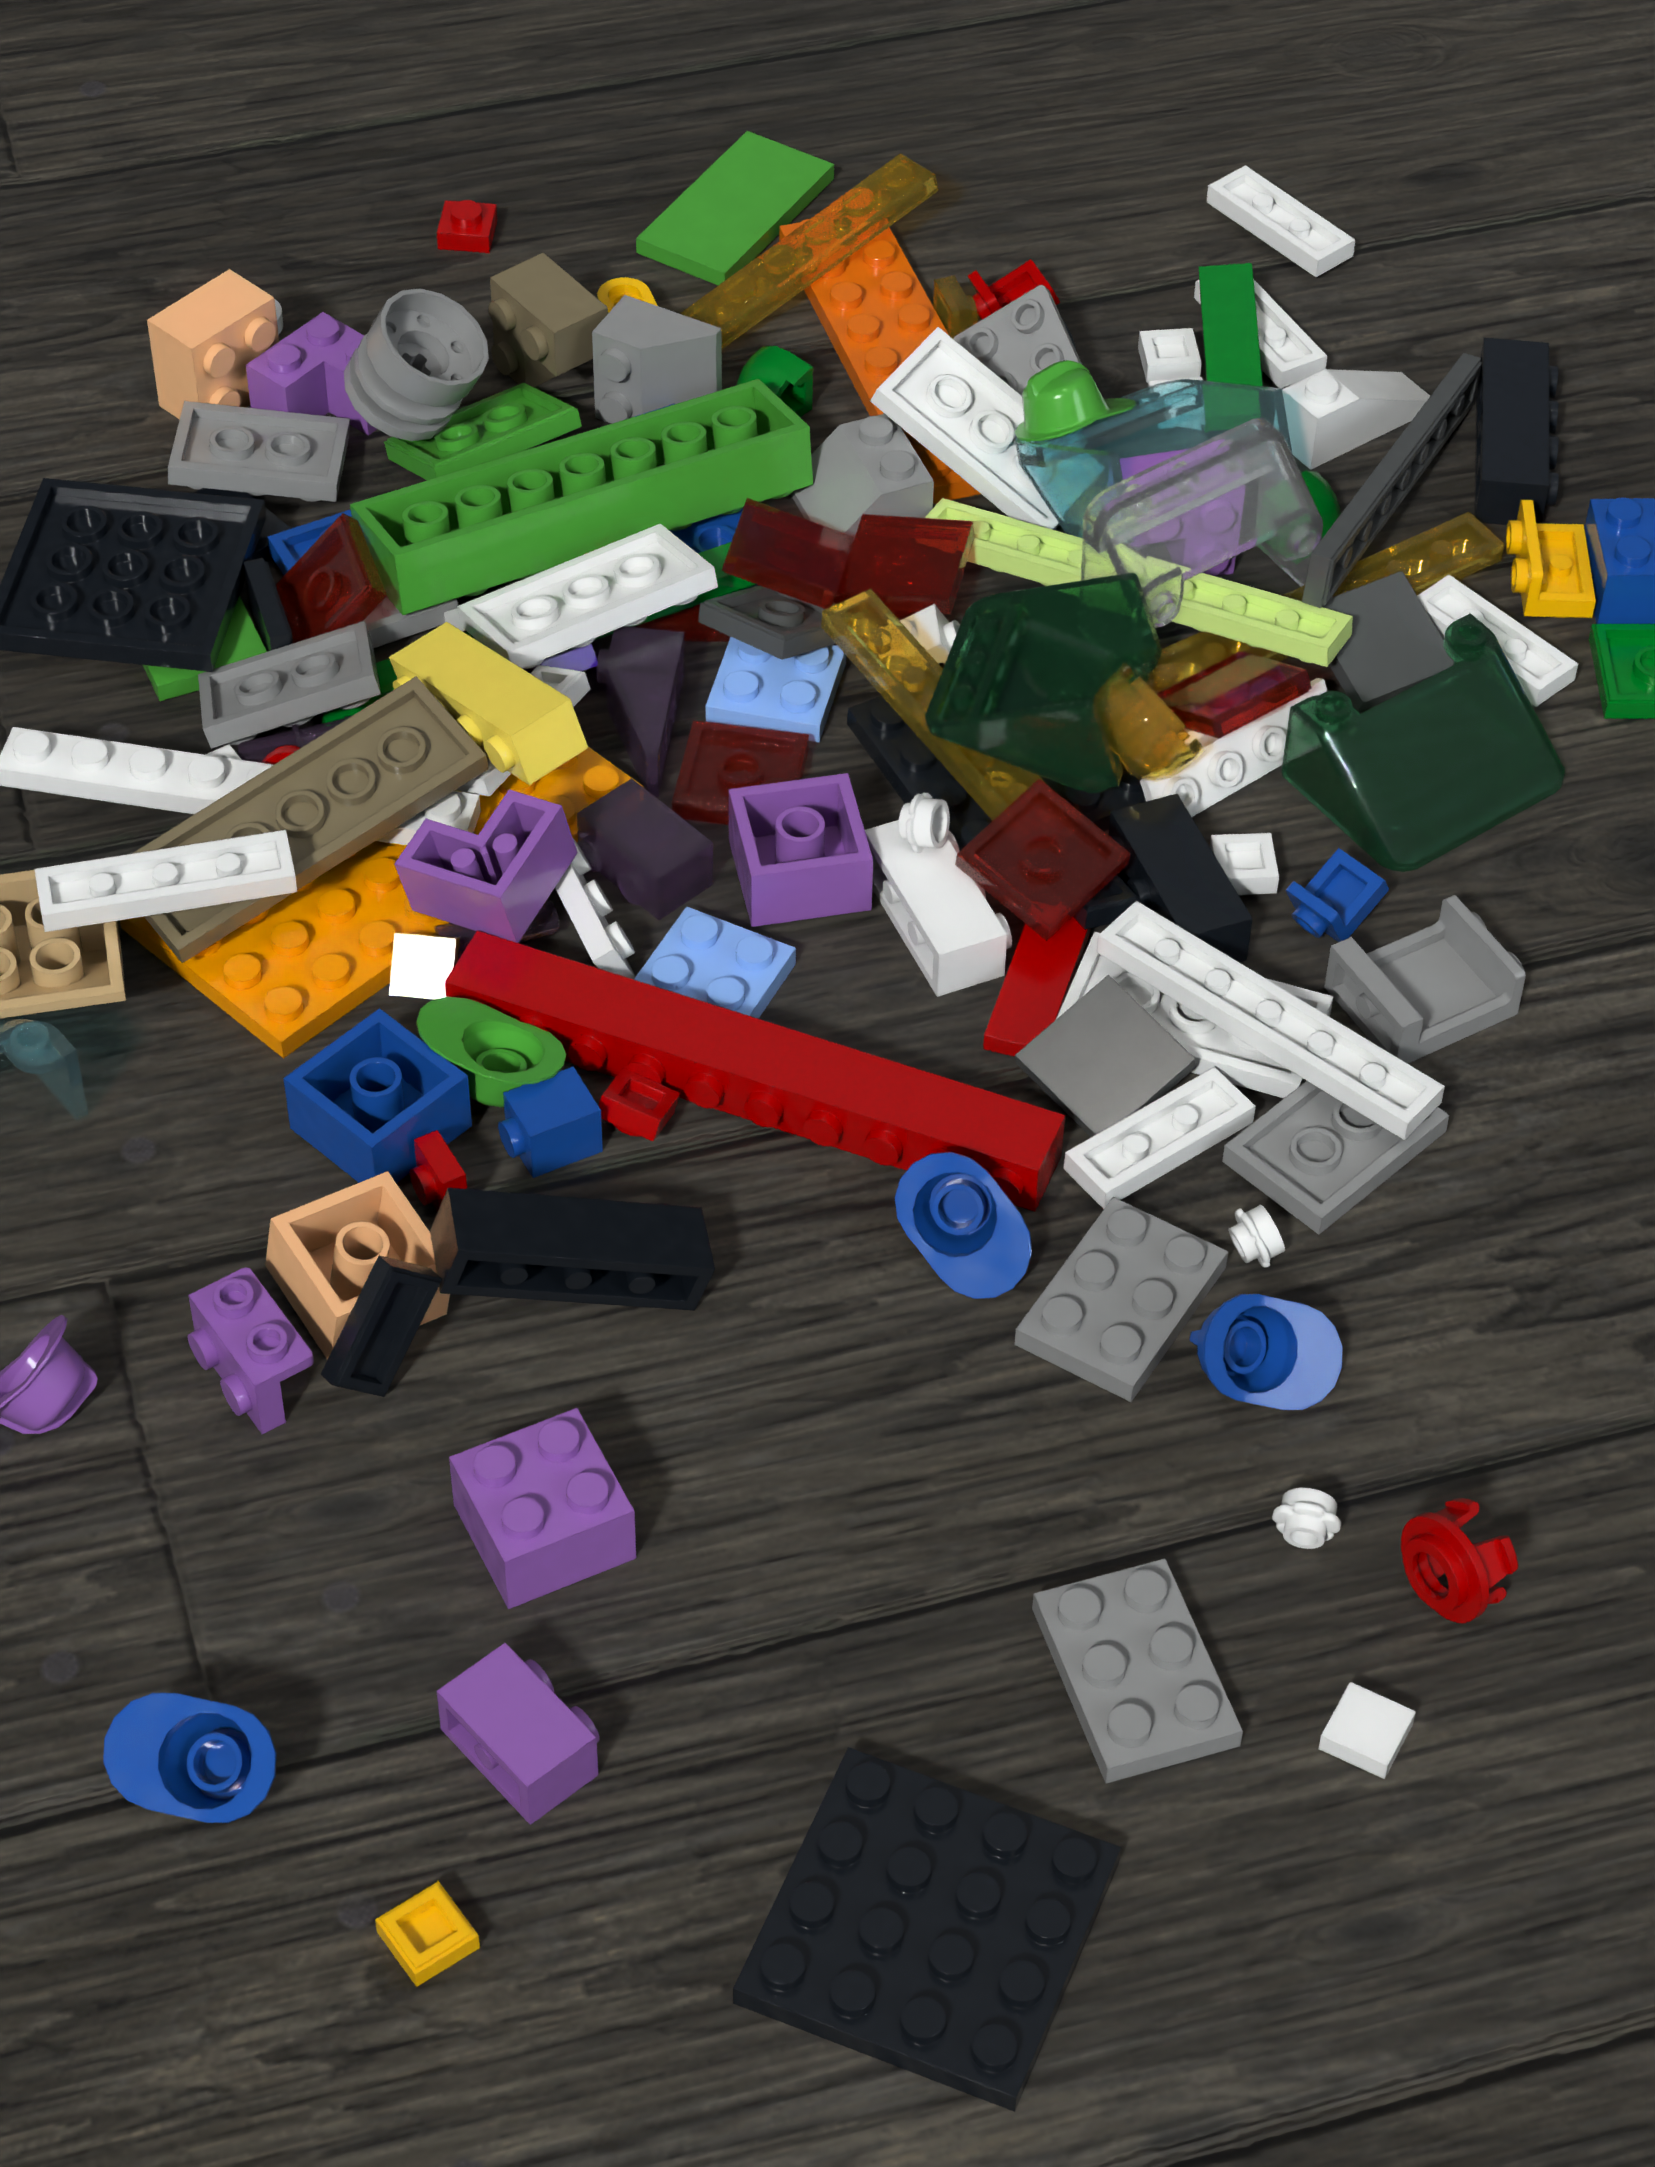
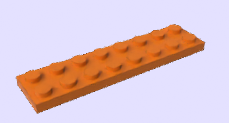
M879 207L856 209L848 213L818 219H805L801 222L779 226V243L869 416L884 414L870 402L877 388L937 327L947 334L948 332ZM901 428L934 480L933 504H937L942 498L956 500L981 494Z

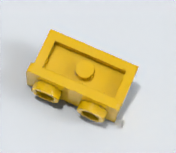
M1521 500L1517 520H1509L1507 524L1506 552L1516 556L1511 569V589L1513 593H1521L1524 616L1592 618L1596 599L1584 524L1536 523L1533 500Z

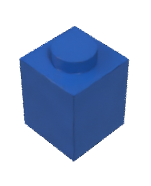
M574 1066L559 1071L553 1078L536 1084H525L503 1092L505 1120L498 1123L500 1138L508 1155L511 1158L520 1156L532 1178L603 1152L601 1109Z

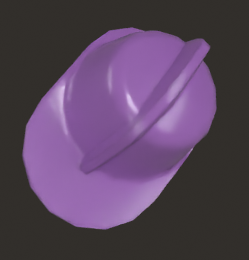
M60 1315L54 1318L38 1333L19 1357L0 1371V1424L22 1434H41L59 1428L72 1417L96 1387L98 1378L95 1371L62 1337L68 1320L65 1316Z

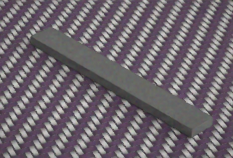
M1463 353L1312 551L1303 593V603L1322 608L1323 605L1327 604L1474 404L1482 367L1480 357Z

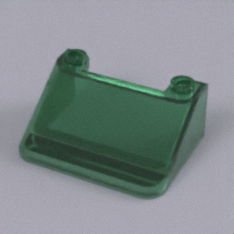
M1126 573L998 593L973 603L963 616L925 714V721L930 733L1075 790L1098 793L1110 787L1119 786L1123 768L1118 755L1110 749L1099 712L1108 685L1115 684L1119 690H1133L1144 685L1149 679V673L1157 666L1162 653L1138 575Z
M1471 613L1451 623L1445 631L1443 646L1447 655L1454 660L1453 666L1360 714L1352 707V702L1347 695L1338 691H1327L1320 695L1306 698L1290 707L1281 770L1282 776L1377 863L1393 871H1413L1555 794L1563 784L1565 776L1564 764L1494 633Z

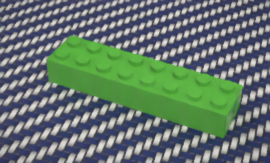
M760 379L752 380L350 504L358 563L402 615L462 596H476L484 593L488 588L516 579H525L657 524H662L669 531L683 530L695 522L720 514H733L745 506L770 498H783L790 495L792 491L813 485L810 426Z

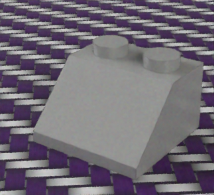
M624 295L592 331L595 418L613 424L674 403L678 404L722 390L721 328Z
M884 413L840 424L811 454L813 485L792 491L790 494L829 559L916 536V526L933 509L934 480L901 427Z

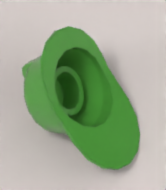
M1070 360L1055 362L1031 376L1022 394L1024 421L1016 428L1015 435L1017 439L1026 442L1058 438L1073 433L1096 420L1131 410L1136 406V402L1125 398L1104 399L1089 370L1082 364Z
M443 997L431 1000L420 1009L416 1021L420 1037L431 1050L452 1062L453 1065L468 1075L470 1097L485 1105L504 1107L503 1092L525 1084H536L553 1078L564 1066L566 1053L563 1045L550 1032L534 1025L520 1022L485 1004L467 998Z

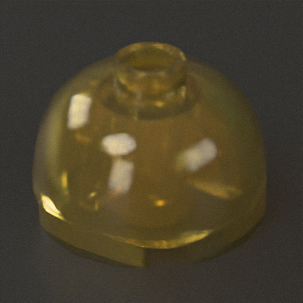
M1124 662L1105 680L1091 702L1089 708V727L1099 742L1091 752L1114 777L1124 769L1140 781L1158 782L1171 778L1194 762L1205 751V748L1197 738L1188 746L1184 743L1190 737L1184 730L1186 727L1184 723L1140 676L1131 684L1128 682L1134 676L1131 667Z

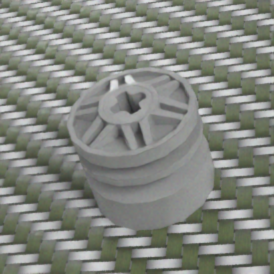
M421 288L402 290L386 301L373 321L369 332L364 335L358 348L351 355L344 370L345 391L354 409L376 429L391 437L408 441L431 439L447 426L452 415L458 410L462 399L469 394L482 375L489 359L487 339L476 319L462 305L447 296Z

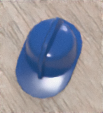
M954 1152L931 1153L914 1162L900 1178L895 1195L897 1219L908 1238L921 1252L940 1279L955 1292L974 1299L996 1298L1012 1290L1027 1272L1032 1256L1031 1235L1021 1213L996 1180L975 1160Z
M1238 1294L1213 1310L1203 1322L1200 1330L1190 1332L1189 1340L1197 1346V1355L1202 1370L1219 1393L1237 1401L1280 1410H1304L1321 1402L1335 1387L1342 1369L1343 1346L1336 1327L1323 1312L1302 1303L1261 1294Z
M151 1693L131 1701L113 1718L104 1738L103 1763L111 1784L127 1801L151 1811L205 1823H231L251 1814L266 1799L276 1777L277 1752L269 1730L254 1714L229 1704L178 1693Z

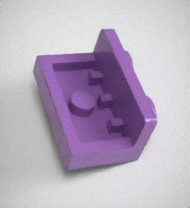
M244 1267L188 1295L194 1331L188 1334V1342L200 1366L204 1370L214 1367L222 1378L220 1385L223 1394L234 1413L238 1416L247 1413L261 1434H264L286 1423L280 1382L312 1366L313 1354L252 1270Z

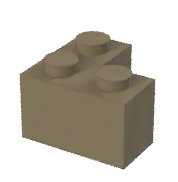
M545 253L534 256L490 277L491 302L488 309L493 322L494 339L491 355L494 364L503 375H509L518 384L526 383L536 387L593 359L592 331L608 314V307Z

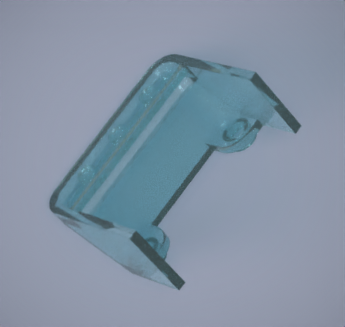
M1193 379L1171 380L1121 397L1134 400L1136 406L1126 412L1096 420L1073 433L1044 441L1026 442L1019 439L1015 440L1019 465L1066 534L1097 543L1109 542L1127 545L1134 542L1119 460L1121 458L1225 444L1239 478L1253 474L1287 479L1296 474L1282 388Z

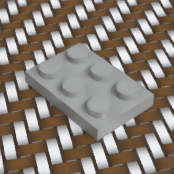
M184 401L168 464V484L188 486L197 490L208 488L246 492L253 496L274 495L300 498L310 502L320 500L336 502L349 441L350 418Z
M365 621L215 668L213 672L198 674L202 726L211 749L224 744L241 745L255 738L258 733L280 726L297 727L307 723L315 715L336 708L353 709L365 704L371 697L381 694L373 642Z
M1306 1081L1225 1144L1222 1162L1319 1235L1443 1135L1447 1130L1449 1115L1437 1107L1403 1140Z
M1113 1197L1016 1328L1015 1345L1132 1402L1225 1270L1228 1251Z
M1166 1559L1033 1594L1032 1610L1105 1784L1240 1747L1243 1730Z

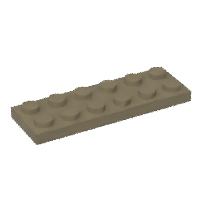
M415 676L133 853L286 830L296 876L297 890H299L488 770L487 755L418 677ZM293 893L144 917L183 964Z

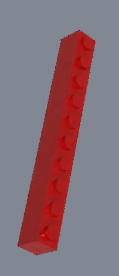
M478 930L445 981L446 997L467 998L485 1004L520 1022L531 1024L550 1032L562 1043L566 1053L565 1061L573 1063L584 1070L597 1071L616 1077L624 1068L681 1093L679 1098L691 1101L702 1108H713L750 1120L762 1127H772L810 1139L821 1146L835 1147L869 1158L877 1164L891 1165L906 1171L914 1162L931 1153L954 1152L972 1158L985 1168L1015 1206L1034 1212L1062 1157L1065 1115Z

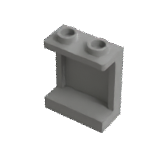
M1453 895L1442 901L1440 917L1435 924L1367 954L1352 937L1331 945L1324 988L1333 996L1335 1001L1372 1043L1408 1064L1517 1015L1526 974L1519 959L1513 953L1507 952L1492 936L1481 917L1475 912H1470L1460 899Z

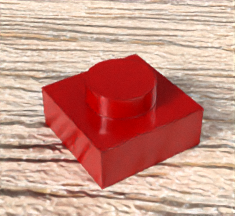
M445 200L437 229L438 249L490 253L498 221L497 204L477 203L472 200Z
M622 1068L601 1096L598 1105L601 1109V1119L614 1124L624 1134L636 1137L642 1136L654 1141L673 1116L681 1093Z
M436 1130L414 1139L416 1167L410 1169V1178L423 1205L432 1203L438 1212L447 1188L467 1189L466 1173L439 1131Z

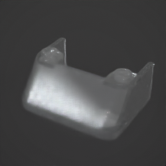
M1264 418L1249 420L1102 490L1088 505L1083 517L1079 626L1132 680L1142 675L1144 633L1167 625L1177 616L1183 599L1184 581L1258 546L1302 589L1305 588L1311 553L1322 539L1323 520L1283 434Z

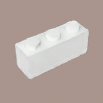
M899 820L866 829L865 833L873 857L872 889L936 996L939 997L1005 976L1006 949L1012 946L1009 925L1001 913L995 914L986 900L984 886L979 875L975 871L969 872L960 858L959 847L954 835L949 831L947 839L941 848L924 847L922 853H917L913 851L912 844H909L907 839L901 837Z

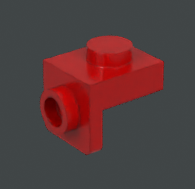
M1032 259L989 287L977 270L967 275L977 292L969 300L981 320L1039 285H1044L1050 291L1056 305L1060 303L1053 288Z

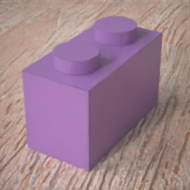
M506 1643L437 1690L441 1730L530 1825L598 1776L597 1743L600 1738L592 1720L577 1706L569 1709L554 1693L553 1685L541 1666L532 1659L524 1662Z

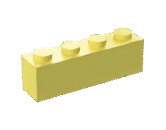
M445 622L389 657L397 676V680L393 682L394 690L417 676L483 750L496 769L502 773L508 771L526 784L531 785L588 749L570 698L448 622Z

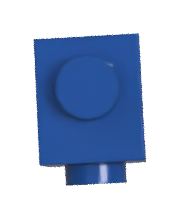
M1338 848L1305 888L1293 881L1285 891L1295 908L1291 916L1304 930L1316 938H1320L1325 932L1336 941L1341 942L1351 936L1389 891V888L1383 878Z

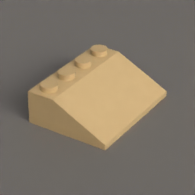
M35 870L1 874L0 1019L126 1001L118 921L45 932Z

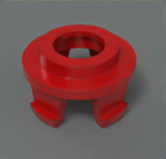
M1455 1498L1445 1502L1446 1508L1436 1513L1425 1512L1410 1519L1402 1531L1401 1552L1407 1578L1420 1599L1447 1620L1456 1623H1467L1482 1615L1488 1604L1499 1603L1506 1597L1507 1592L1505 1588L1494 1585L1507 1574L1512 1575L1519 1566L1514 1546L1508 1535L1472 1544L1460 1528L1478 1514L1479 1504L1471 1499ZM1444 1573L1448 1580L1449 1590L1438 1581V1578Z

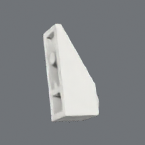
M1324 369L1282 389L1276 441L1312 470L1412 421L1430 395L1402 372Z

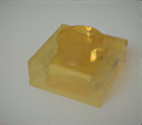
M955 275L934 279L933 307L949 336L954 339L956 335L978 323L976 304L971 295H965Z

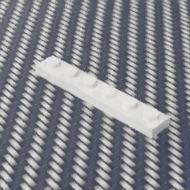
M1135 901L1098 935L1097 953L1403 1140L1442 1103L1444 1085L1138 901Z

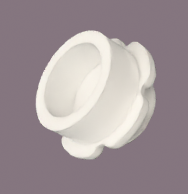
M925 792L916 794L911 803H905L901 809L899 816V832L901 837L907 839L909 844H912L913 851L917 853H922L924 847L941 848L944 845L950 825V814L946 801L943 799H932V796Z
M1262 1205L1247 1212H1243L1241 1208L1235 1211V1218L1238 1224L1229 1228L1228 1231L1239 1255L1245 1263L1258 1259L1262 1267H1269L1270 1259L1285 1251L1283 1240L1271 1216Z
M1295 1488L1288 1490L1282 1497L1281 1505L1274 1509L1272 1515L1273 1521L1277 1523V1529L1283 1533V1538L1289 1544L1299 1548L1314 1549L1321 1547L1325 1541L1331 1540L1334 1534L1338 1533L1341 1529V1521L1336 1516L1337 1502L1330 1495L1316 1489Z

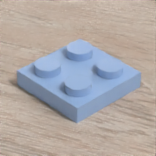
M730 637L705 706L706 723L820 743L846 665V647L829 645L782 660Z
M686 906L634 980L759 1019L796 965V948Z

